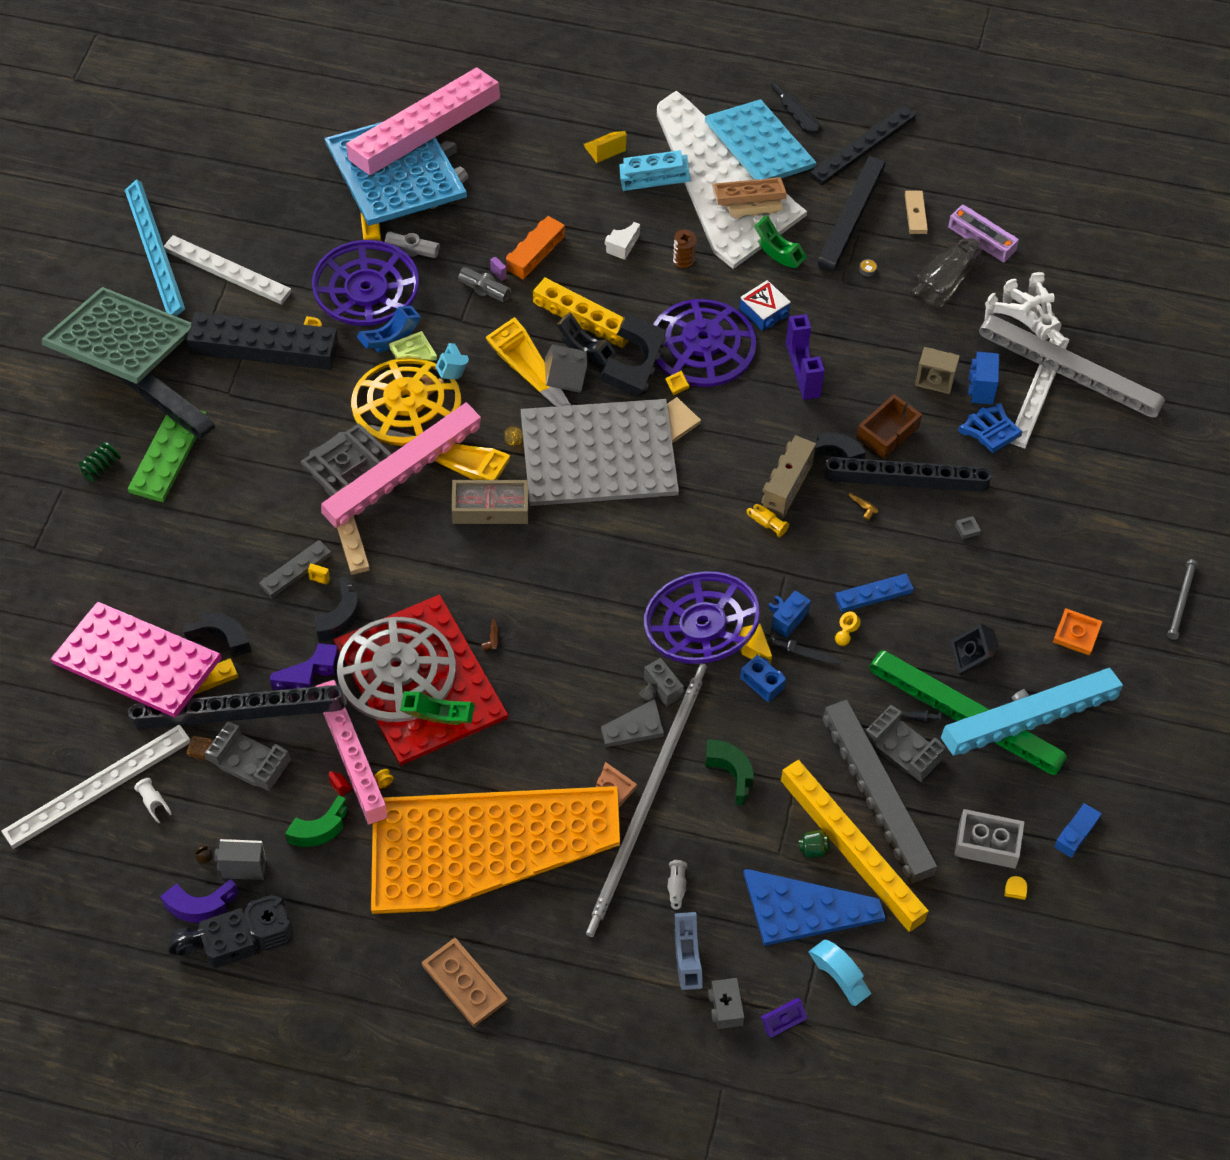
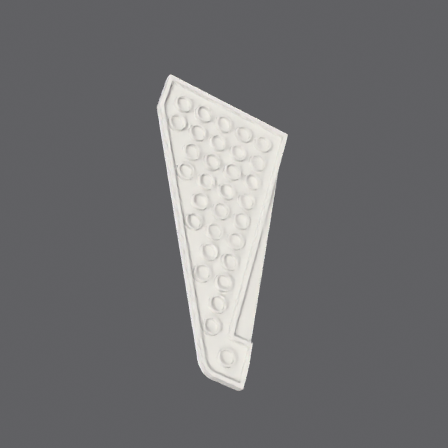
M675 91L658 103L657 117L671 151L681 150L682 155L688 156L691 181L684 183L713 253L732 269L762 249L757 242L760 237L754 226L764 216L770 217L780 235L807 216V211L786 194V199L780 200L782 210L774 214L760 213L758 216L743 215L741 218L732 217L728 211V206L717 204L713 192V184L755 179L705 122L706 116L683 95Z

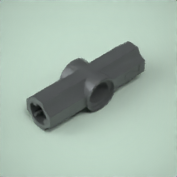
M463 267L458 276V281L472 287L480 296L489 295L501 302H506L511 293V288L496 282L489 273L480 274L467 267Z

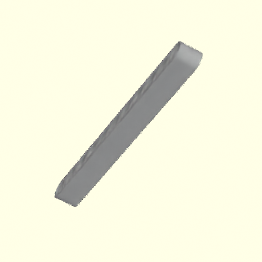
M988 315L979 329L982 337L1149 417H1157L1165 403L1164 397L1066 349L1058 347L1047 340L1042 341L1038 336L994 315Z

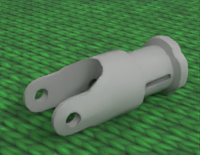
M681 860L669 862L671 873L670 878H668L667 889L670 894L671 907L674 910L681 908L682 899L686 891L685 869H687L688 864Z

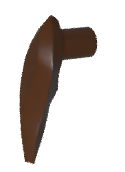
M494 618L491 623L490 641L481 644L483 651L492 648L496 649L498 646V628Z

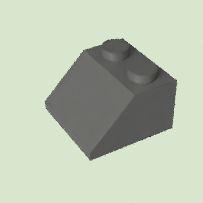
M552 344L545 357L546 386L580 393L587 367L586 351Z

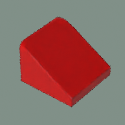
M333 771L329 772L330 784L339 796L342 797L353 790V787L344 775Z

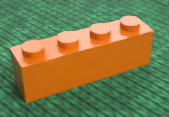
M549 216L540 221L538 226L529 232L527 238L520 242L512 253L507 255L506 270L524 279L565 237V225Z

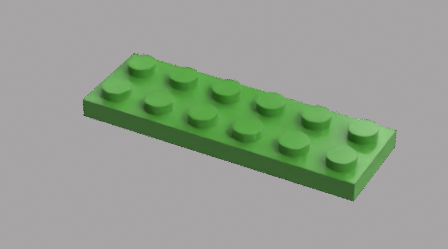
M166 415L128 487V492L164 503L196 437Z

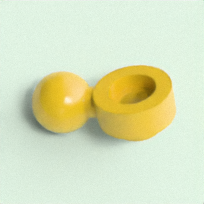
M846 612L840 618V626L843 630L839 631L835 636V641L840 646L848 645L851 639L849 633L856 631L860 626V618L854 612Z

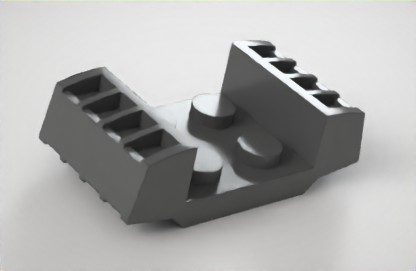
M890 705L867 728L865 734L878 753L904 773L910 774L922 782L946 756V746L937 738L928 742L900 720L902 712Z
M227 721L205 752V759L217 765L221 770L253 786H258L268 791L271 790L291 761L287 750L276 744L270 749L242 735L240 727Z

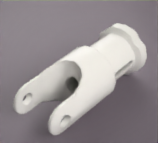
M142 779L136 783L134 789L143 797V803L155 821L160 823L155 815V808L163 805L170 815H172L160 793L155 791L151 785V779Z

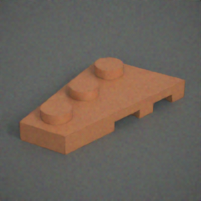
M605 762L596 787L617 786L619 808L637 789V784Z

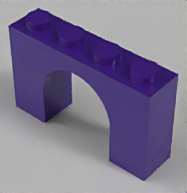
M807 314L789 316L786 346L803 400L821 397L825 371L820 356L810 357L809 340L811 326Z

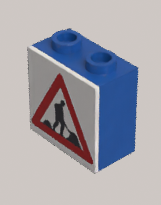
M767 280L740 297L739 310L761 331H764L789 315L791 302Z

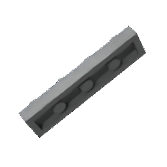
M318 540L259 582V585L272 599L309 572L308 568L311 563L319 565L331 557V551Z

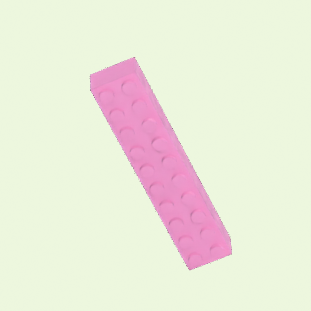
M479 68L471 70L346 143L348 160L368 175L374 174L500 99L499 82Z

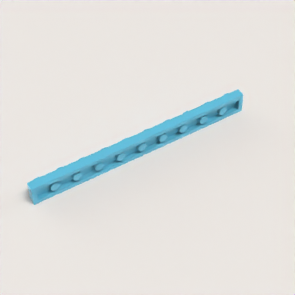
M136 179L125 189L166 313L177 317L185 310L142 182Z

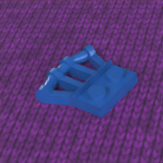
M1001 403L996 404L994 407L979 409L978 413L969 415L968 420L958 428L962 435H970L977 438L980 444H984L992 453L1022 436V430L1006 416ZM998 413L1001 421H998L992 414ZM981 419H986L992 426L988 427ZM976 425L981 431L976 430L971 426Z

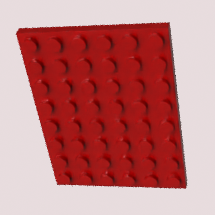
M440 595L385 617L414 618L426 622L442 633L454 652L456 662L454 683L444 700L472 702L475 704L472 723H460V725L438 723L420 718L401 722L375 719L400 766L508 719L505 708ZM389 623L371 628L360 636L368 639L378 632L388 630ZM396 623L397 629H407L418 634L426 630V628L415 624ZM359 629L334 639V644L337 645L339 653L349 638ZM397 634L398 642L409 644L415 639L409 635ZM432 634L427 638L433 646L437 657H449L444 643L438 636ZM390 635L380 637L373 641V643L380 647L390 643ZM354 641L352 642L344 657L346 666L355 665L356 654L362 645ZM423 643L415 648L419 656H430L428 649ZM366 648L362 655L361 663L372 661L375 653ZM399 661L391 663L392 667H399L401 665ZM420 664L418 674L424 679L430 673L431 664ZM438 664L437 672L431 685L439 692L447 680L449 665ZM373 669L361 671L364 679L370 685L376 678ZM351 673L359 691L363 694L365 689L358 682L356 674ZM413 680L402 686V692H409L420 685ZM383 683L376 689L384 693L395 694L394 687ZM426 690L422 692L423 694L432 697ZM372 695L366 702L370 708L385 712H396L395 701L383 700Z

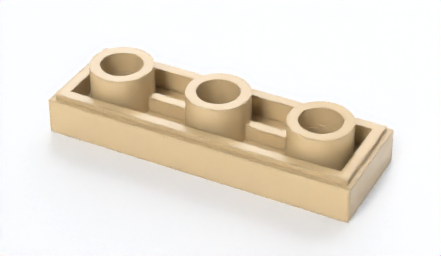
M905 191L909 233L927 234L923 192Z
M767 200L762 203L747 202L746 204L735 203L728 205V211L734 218H741L743 215L758 216L760 213L774 214L782 210L781 202Z

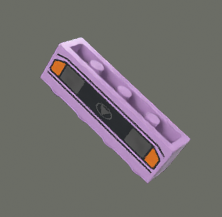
M962 204L950 216L948 228L1003 263L1016 251L1019 239Z

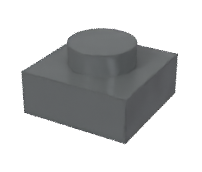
M974 516L957 520L955 523L962 540L980 535L981 530Z

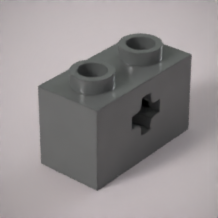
M661 658L645 667L644 680L655 688L656 695L666 707L683 698V685Z
M737 978L712 981L711 989H708L709 1002H713L714 1009H711L712 1021L717 1023L718 1029L743 1026L744 1013Z

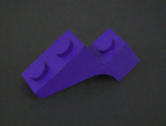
M318 643L314 655L308 661L272 673L270 676L272 690L312 687L315 674L335 676L339 656L337 645Z

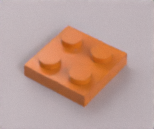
M1065 608L1053 643L1090 656L1102 621Z

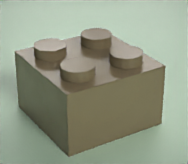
M924 347L915 386L950 394L959 355Z

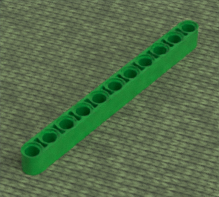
M879 651L869 665V669L875 675L956 721L989 710L886 651ZM1026 730L1015 736L1005 737L1001 741H994V743L1052 775H1056L1067 759L1063 751Z

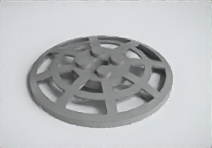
M407 617L384 618L360 628L345 643L337 663L339 686L347 701L364 715L388 722H401L417 718L400 711L403 685L414 680L420 686L409 692L422 693L426 690L433 698L444 700L453 686L456 675L454 652L444 635L426 622ZM389 623L388 630L378 632L368 639L360 636L371 628ZM396 623L415 624L426 628V630L418 634L407 629H397ZM397 634L409 635L415 639L409 644L398 642ZM432 634L438 636L444 643L449 657H437L433 646L427 638ZM390 635V643L381 647L373 643V641L380 637ZM354 641L362 645L356 654L355 665L343 668L346 651ZM423 643L428 649L430 656H419L415 648ZM366 648L375 653L372 661L361 663V658ZM399 661L401 665L399 667H392L391 663ZM420 664H431L430 673L426 679L418 674ZM438 664L449 665L447 680L439 692L431 685L437 672ZM373 669L376 678L370 685L364 679L361 671ZM356 674L358 682L365 689L359 700L348 689L344 675ZM383 683L394 687L395 694L384 693L376 689ZM373 695L383 700L395 701L396 712L379 711L365 704Z

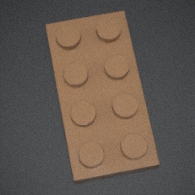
M781 177L713 184V192L717 204L722 206L735 203H762L767 200L780 201L781 199H786V190Z
M456 938L422 962L423 968L473 1027L477 1026L508 1002L507 997Z

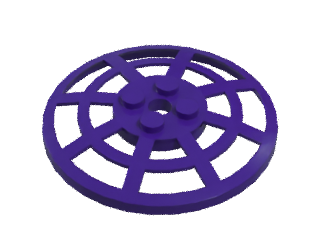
M376 240L353 241L336 247L319 261L312 277L314 298L321 309L330 317L340 322L359 326L375 325L390 321L395 312L378 319H373V316L382 314L391 308L397 309L400 306H410L419 288V276L413 260L400 248ZM366 249L382 250L393 255L388 262L366 258ZM359 250V259L347 262L341 267L333 261L344 253ZM398 259H401L408 266L412 273V278L402 280L400 273L393 267ZM367 264L378 265L383 268L378 272L368 269ZM328 265L335 271L330 279L329 287L318 286L320 275ZM360 265V270L351 274L346 272L347 269ZM390 271L395 276L397 282L387 284L384 276ZM339 276L346 280L345 288H334ZM414 284L412 295L405 305L398 303L402 296L403 287ZM370 286L369 289H363L362 287ZM398 288L393 300L385 297L387 290ZM319 293L330 294L333 303L338 309L331 311L325 307L319 297ZM335 294H346L349 301L342 305L337 300ZM379 302L387 305L382 309L372 311V305ZM355 304L365 306V312L353 311L350 308ZM346 312L354 316L366 317V320L349 319L340 315Z
M707 299L683 301L666 309L653 324L658 326L661 320L669 323L664 346L668 347L671 354L678 361L671 368L659 357L656 365L666 375L671 376L679 372L684 364L707 369L708 378L692 377L684 374L688 384L691 386L712 387L728 383L742 375L748 369L755 356L756 335L752 325L741 312L722 302ZM699 305H711L725 310L720 312L714 309L700 308ZM685 306H692V309L680 313L675 318L668 316L674 310ZM701 312L717 316L713 320L705 319L702 317ZM694 313L695 320H692L689 323L680 320L681 318ZM733 313L739 317L749 331L739 330L735 322L728 315ZM725 319L733 330H723L719 323ZM674 325L683 328L682 335L671 337ZM699 336H706L707 339H700ZM725 337H735L732 349L724 344ZM741 337L751 338L750 351L745 360L737 354ZM682 342L686 351L681 355L673 344ZM720 350L727 354L718 360L712 361V355ZM692 354L704 357L705 362L690 360L689 357ZM731 358L739 364L733 371L715 377L714 367L728 362Z
M695 572L672 580L656 592L646 608L644 627L651 645L665 657L683 663H709L734 654L749 642L759 624L760 607L753 590L739 578L721 572ZM717 581L727 583L730 586L726 593L723 594L715 591H702L701 582ZM693 583L695 593L686 595L675 603L666 597L674 590ZM737 588L749 598L753 605L752 608L742 611L739 604L731 598ZM703 598H717L720 601L716 605L704 602ZM696 599V604L688 607L686 610L680 607L683 604ZM661 602L669 608L664 616L663 626L651 625L653 613ZM728 603L734 608L736 614L725 616L723 608ZM674 613L681 616L680 625L669 626L670 619ZM754 614V624L746 637L738 636L743 626V619ZM708 621L705 624H698L699 622ZM738 621L733 634L725 631L728 623ZM652 632L664 633L667 641L673 648L668 651L661 648L653 638ZM682 632L685 638L680 643H677L670 633ZM718 637L726 639L723 643L711 648L710 641ZM691 642L703 644V649L687 648V646ZM731 642L738 643L729 650L712 655V652L726 647ZM683 651L691 654H704V657L692 658L675 654Z

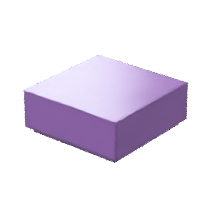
M497 257L490 259L491 272L501 281L505 280L506 266Z

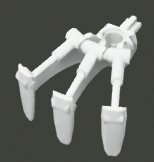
M1037 272L1031 275L1028 293L1017 290V279H1011L1004 285L1003 303L998 302V298L995 296L996 293H992L985 303V319L988 315H993L994 313L1006 314L1026 324L1042 341L1051 338L1058 347H1063L1067 343V340L1059 332L1061 322L1058 321L1051 311L1050 303L1054 302V294H1049L1046 288L1042 286L1045 280L1044 273ZM1012 299L1016 300L1020 304L1011 303Z

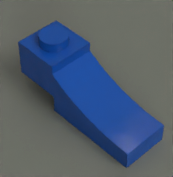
M1084 803L1071 822L1065 827L1057 839L1054 848L1072 858L1102 813Z

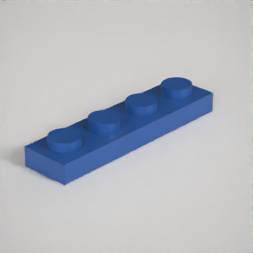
M906 573L835 593V599L841 612L913 593L914 588Z

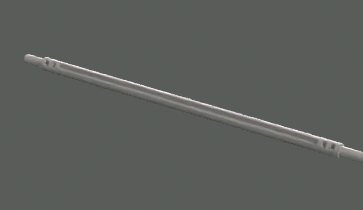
M701 663L699 665L696 675L691 679L591 914L592 920L586 932V935L589 937H594L599 922L603 920L702 686V678L707 669L705 664Z

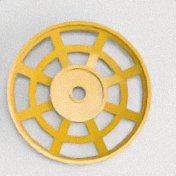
M416 358L390 360L372 368L358 381L351 398L353 417L357 424L360 423L379 442L394 446H404L423 433L421 424L432 419L437 413L446 417L461 406L459 386L455 379H449L451 383L441 384L436 376L428 372L431 368L437 370V364ZM399 364H420V365H424V366L421 367V368H417V367H399V368H398L397 365H399ZM390 367L391 370L381 374L374 381L367 380L374 373ZM402 371L417 372L413 378L402 377L401 375ZM391 374L395 377V380L389 384L380 382ZM425 375L435 384L425 386L420 380ZM360 387H370L367 394L368 404L357 408V394ZM375 388L384 390V397L373 401ZM444 390L455 391V403L452 412L442 407ZM438 391L437 403L428 400L427 392ZM406 394H407V395H410V397H406V398H402V397H401V396L406 395ZM385 404L390 411L388 416L386 417L381 414L376 407ZM425 406L432 409L428 414L418 418L417 413ZM371 410L377 419L384 422L380 431L378 432L370 427L362 419L361 414ZM396 415H410L411 418L410 421H399L394 419ZM390 426H413L416 436L396 437L386 434Z

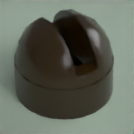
M206 845L198 846L195 851L196 860L199 863L209 862L212 858L211 849Z

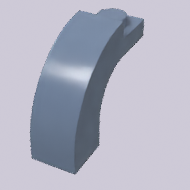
M696 912L676 913L674 929L681 990L701 989L703 986L702 968L698 952Z

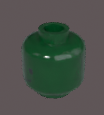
M822 830L805 832L803 839H799L800 852L804 851L807 858L824 857L827 851H830L829 836L825 835Z

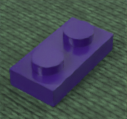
M799 998L761 1016L767 1035L771 1038L808 1019L802 1001Z

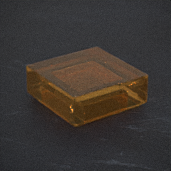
M193 735L186 752L187 756L206 760L205 752L212 744V739Z

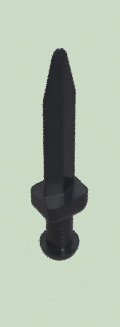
M772 637L769 640L770 647L773 648L775 646L784 649L786 654L790 656L796 653L825 663H842L829 654L796 645L797 641L795 640L784 642L776 639V637Z

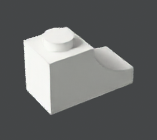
M633 222L626 229L613 230L611 235H608L605 239L606 253L626 259L640 236V224Z

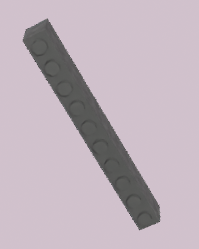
M847 700L825 707L824 716L822 717L826 727L830 728L834 743H838L842 758L847 760L851 775L856 777L860 792H864L869 809H873L877 824L882 826L886 841L891 843L894 848L895 858L902 863L904 875L910 878L912 884L934 876L937 865Z

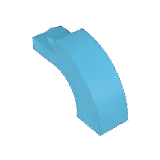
M823 940L809 951L818 968L826 971L836 980L852 1006H856L871 994L862 979L864 975L840 947L828 940Z

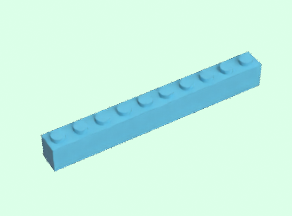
M1107 668L946 725L941 739L953 756L960 753L965 754L971 749L982 748L988 743L1001 741L1010 735L1015 736L1027 729L1032 730L1044 723L1049 724L1055 719L1065 718L1074 712H1082L1088 707H1096L1108 700L1113 701L1119 696L1123 684L1113 671Z

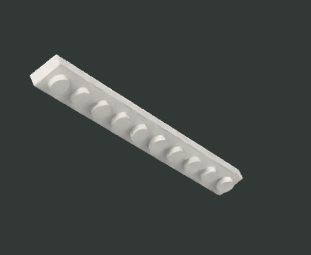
M180 725L174 727L3 829L4 837L12 849L18 847L191 743L190 738Z

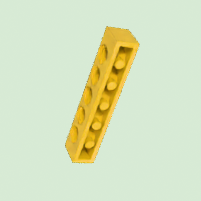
M544 278L533 290V303L537 306L543 307L562 318L567 313H572L582 329L594 333L597 337L608 340L613 345L623 348L629 341L616 335L623 320L622 316L547 278Z

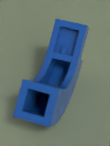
M412 306L397 307L394 316L385 326L377 330L360 331L357 338L366 349L374 348L378 353L390 350V343L408 337L414 331L421 316Z

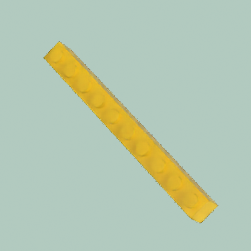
M797 760L783 769L781 782L824 833L829 836V839L903 926L911 932L925 922L928 914L927 908L805 766Z

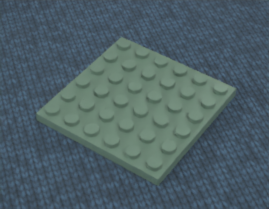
M102 287L42 338V345L137 384L188 337L192 323Z

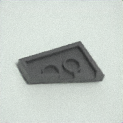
M655 699L601 726L605 748L663 737L664 732Z

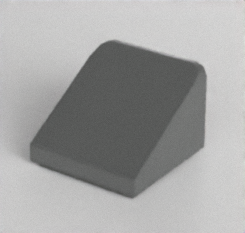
M445 141L440 144L447 158L457 153L455 143Z

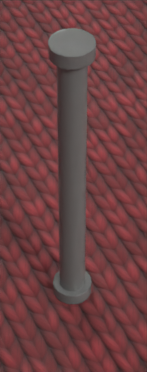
M1188 560L1186 564L1187 571L1171 629L1167 633V637L1175 640L1179 637L1178 630L1194 571L1198 568V562L1195 560Z

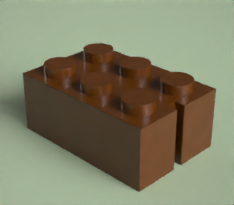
M893 394L858 425L856 439L885 459L895 450V447L900 446L920 427L922 414L909 405L904 418L907 403Z

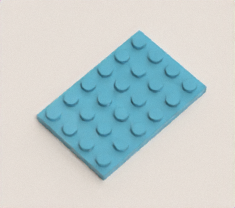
M761 99L705 117V122L755 180L784 178L815 168L816 166L815 160Z

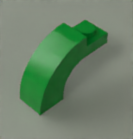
M764 216L754 226L760 237L757 242L778 263L797 268L807 258L799 243H791L778 233L769 216Z
M338 795L328 812L320 819L304 821L296 817L285 833L287 843L300 847H313L333 839L344 828L342 819L348 810L346 799Z

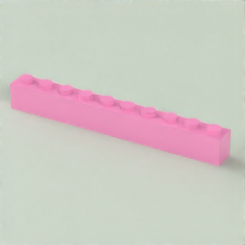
M467 402L321 503V513L335 528L345 525L355 514L359 515L362 513L365 507L376 503L382 495L390 493L396 485L404 483L413 473L420 472L423 466L434 462L440 454L447 453L453 445L461 443L470 433H475L480 428L481 417Z

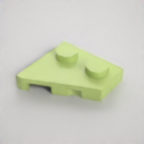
M422 331L389 344L390 350L396 359L437 360L436 353Z

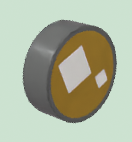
M865 259L860 263L859 271L864 276H873L876 274L877 264L871 259Z

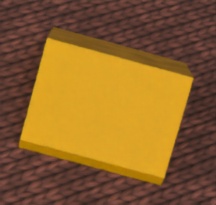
M626 131L609 133L585 143L584 147L596 163L626 151Z

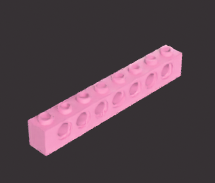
M332 680L315 687L336 685V683ZM344 707L340 711L323 712L368 825L388 818L386 805L346 708Z

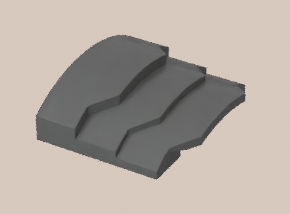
M359 423L346 432H339L323 445L311 450L309 456L301 460V464L325 488V492L333 496L392 454Z

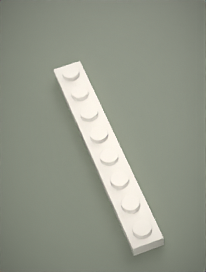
M174 235L164 245L165 252L281 305L291 294V288Z

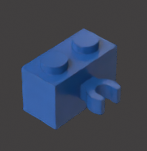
M796 590L784 603L779 596H775L774 602L778 605L769 603L768 606L770 611L776 612L772 617L771 628L785 638L799 625L810 609L811 600Z

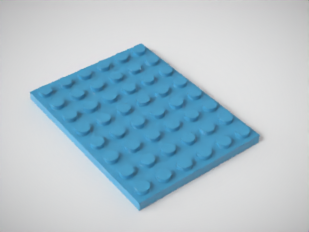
M382 122L325 138V143L368 226L467 197L465 188L436 137L372 175H368L348 160L346 143Z

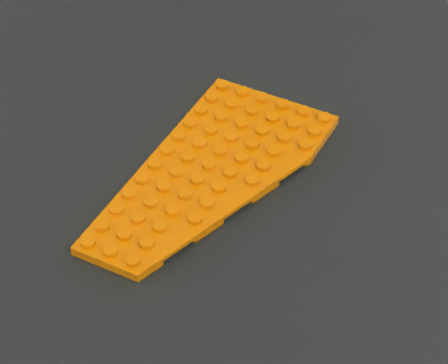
M618 787L383 798L388 818L373 823L372 914L436 911L619 846Z

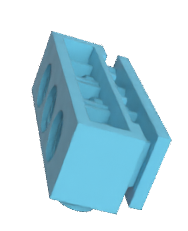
M681 150L623 158L624 164H619L623 191L691 181L688 156L682 155Z

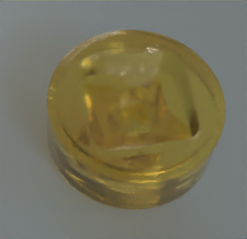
M518 427L507 428L504 432L505 442L509 445L521 443L523 439L522 430Z

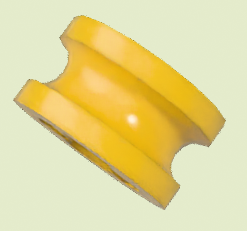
M388 769L380 770L374 775L378 788H385L392 783L394 778L392 775H389L390 771Z

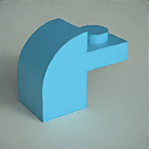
M449 343L445 353L441 354L436 369L441 378L458 379L462 376L469 358L467 355L460 354L456 344Z

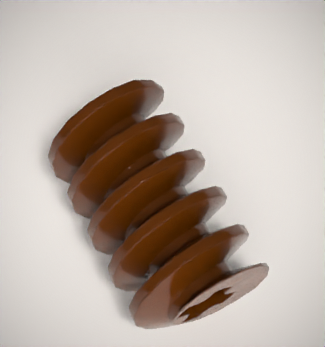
M683 229L674 236L673 263L679 268H688L695 262L697 239L692 231Z

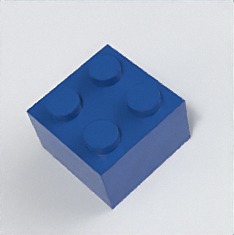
M977 352L976 358L972 359L968 380L971 381L968 388V395H971V403L993 405L998 386L999 354Z

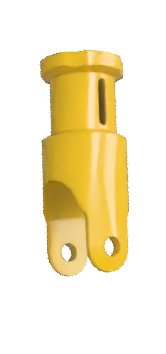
M755 504L754 509H747L749 517L765 528L772 529L779 537H782L789 527L788 522H783L776 517V514L759 504Z

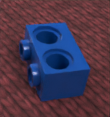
M758 654L741 668L740 679L768 703L785 689L786 678L784 674L775 670L767 659L761 658Z

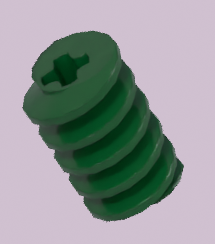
M103 442L101 447H97L95 451L90 453V456H86L84 461L82 460L78 463L80 471L88 481L93 482L92 475L98 478L99 474L97 471L104 473L103 466L109 469L110 464L108 462L115 464L114 457L120 460L121 455L112 445Z

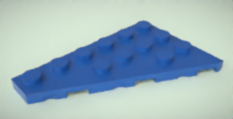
M749 869L743 872L764 946L885 921L884 911L878 898Z

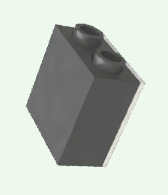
M220 839L219 849L215 850V861H218L217 870L221 872L222 878L264 880L266 856L262 841Z

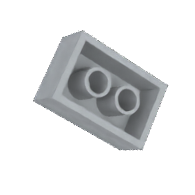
M963 809L954 856L1016 868L1020 856L1024 821Z

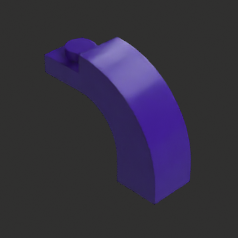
M230 879L209 896L193 897L188 895L176 883L160 897L163 906L175 917L187 922L200 923V921L227 913L225 904L232 902L236 898L238 890L236 884Z

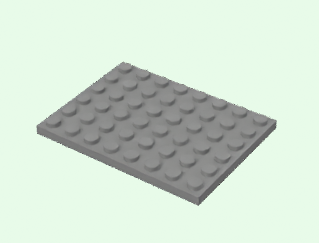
M666 399L521 409L530 506L678 495L679 490Z

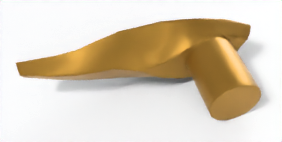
M849 493V496L866 510L863 518L866 521H870L873 514L878 512V509L871 503Z

